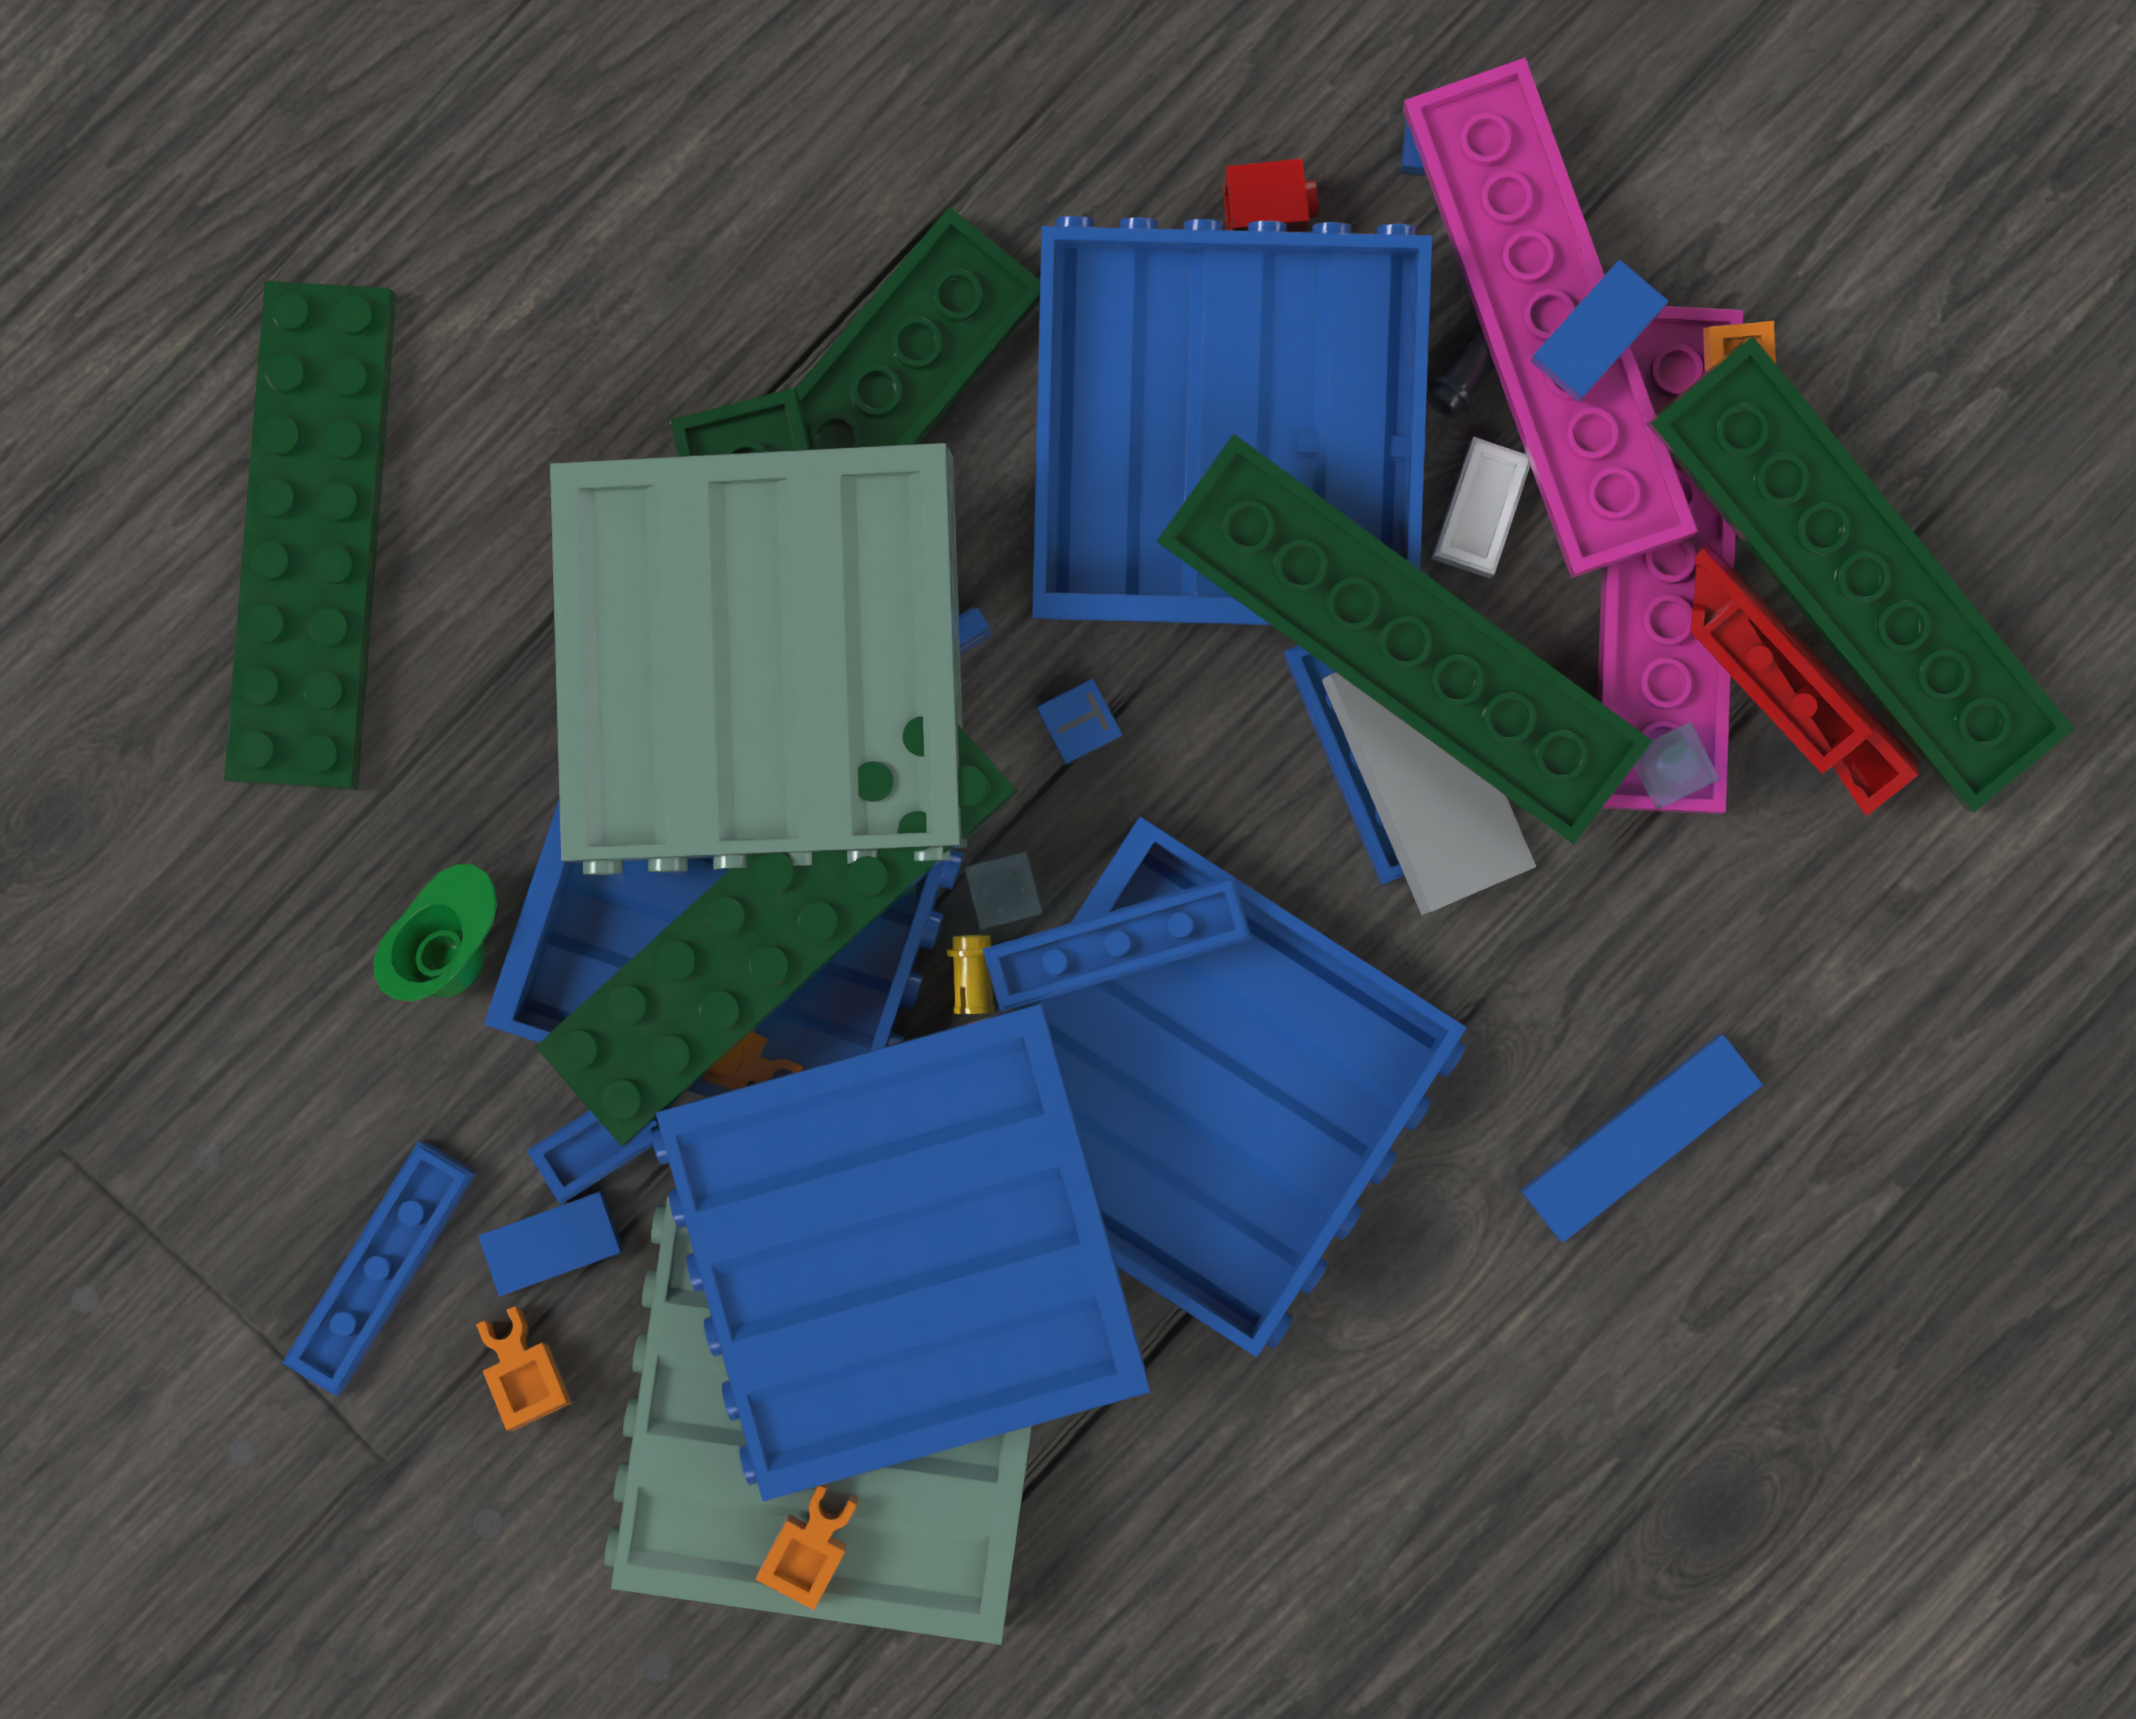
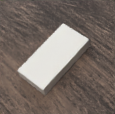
M1476 437L1472 438L1431 559L1490 579L1494 576L1530 468L1527 454Z

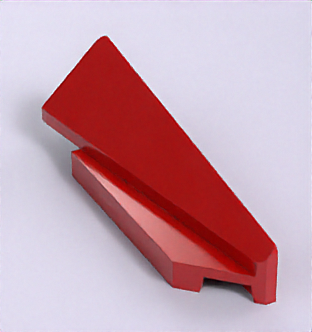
M1706 543L1695 555L1696 575L1691 633L1821 774H1824L1833 766L1859 808L1868 816L1918 776V759L1711 545Z

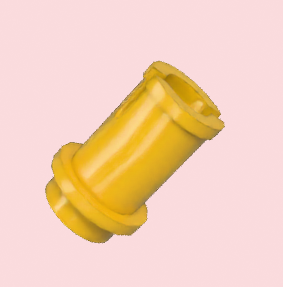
M991 935L953 936V949H947V956L953 957L954 1014L995 1012L992 980L983 953L984 948L991 947Z

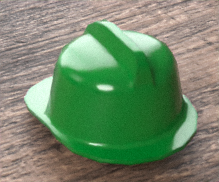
M456 864L439 872L423 888L406 912L392 925L379 943L374 957V978L382 992L397 1001L414 1002L427 997L444 999L459 995L475 982L481 974L485 962L484 939L493 925L497 908L496 889L488 873L473 864Z

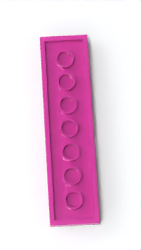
M1526 58L1404 100L1403 111L1570 577L1574 578L1693 537L1698 531L1669 451L1646 425L1655 416V412L1631 346L1579 403L1530 362L1536 351L1605 275Z
M1665 306L1659 315L1632 343L1631 349L1655 415L1705 373L1703 328L1743 324V310ZM1671 456L1698 532L1691 538L1602 568L1597 700L1653 741L1602 809L1719 815L1726 813L1731 675L1691 633V619L1695 591V555L1701 547L1708 543L1734 569L1736 533Z

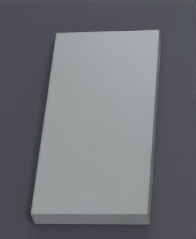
M1338 673L1330 674L1322 679L1421 915L1437 910L1536 867L1509 801L1503 793Z

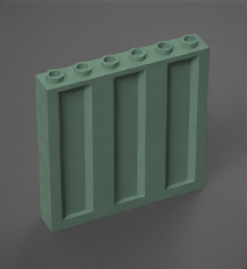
M946 443L550 463L561 861L583 863V875L623 874V862L648 861V872L688 871V859L713 858L714 870L747 868V854L781 852L792 860L794 866L812 865V852L847 850L848 864H852L856 859L863 856L877 858V849L931 846L925 851H914V861H950V851L943 855V846L967 848V838L965 840L961 838V810L958 796L959 754L957 724L963 729L954 463L953 455ZM923 716V757L910 753L903 743V730L910 720ZM866 762H880L892 772L894 778L893 789L881 801H866L858 794V768ZM913 811L926 813L927 833L897 834L898 824L906 814Z
M667 1196L666 1205H657L652 1223L651 1241L652 1243L660 1244L657 1269H648L642 1293V1307L651 1308L648 1334L639 1333L633 1355V1372L642 1373L639 1397H630L623 1425V1436L633 1438L629 1463H620L614 1487V1501L623 1502L620 1527H611L605 1549L604 1565L614 1567L611 1589L1001 1645L1032 1426L829 1483L821 1499V1505L827 1512L837 1513L845 1507L850 1494L856 1496L859 1500L847 1524L835 1530L831 1535L847 1544V1547L815 1610L755 1580L787 1516L790 1514L807 1523L810 1517L809 1503L816 1487L762 1502L758 1483L753 1485L747 1483L739 1453L740 1446L746 1445L740 1419L730 1420L722 1395V1382L729 1380L723 1356L714 1357L712 1355L705 1335L704 1319L711 1317L705 1291L695 1292L687 1269L686 1256L687 1254L694 1253L687 1227L681 1229L677 1227L671 1212L669 1196Z

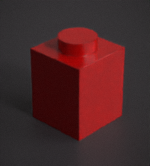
M1302 158L1226 167L1222 188L1227 231H1248V223L1254 221H1279L1287 224V232H1306L1309 218H1317L1318 194L1315 179L1305 180Z

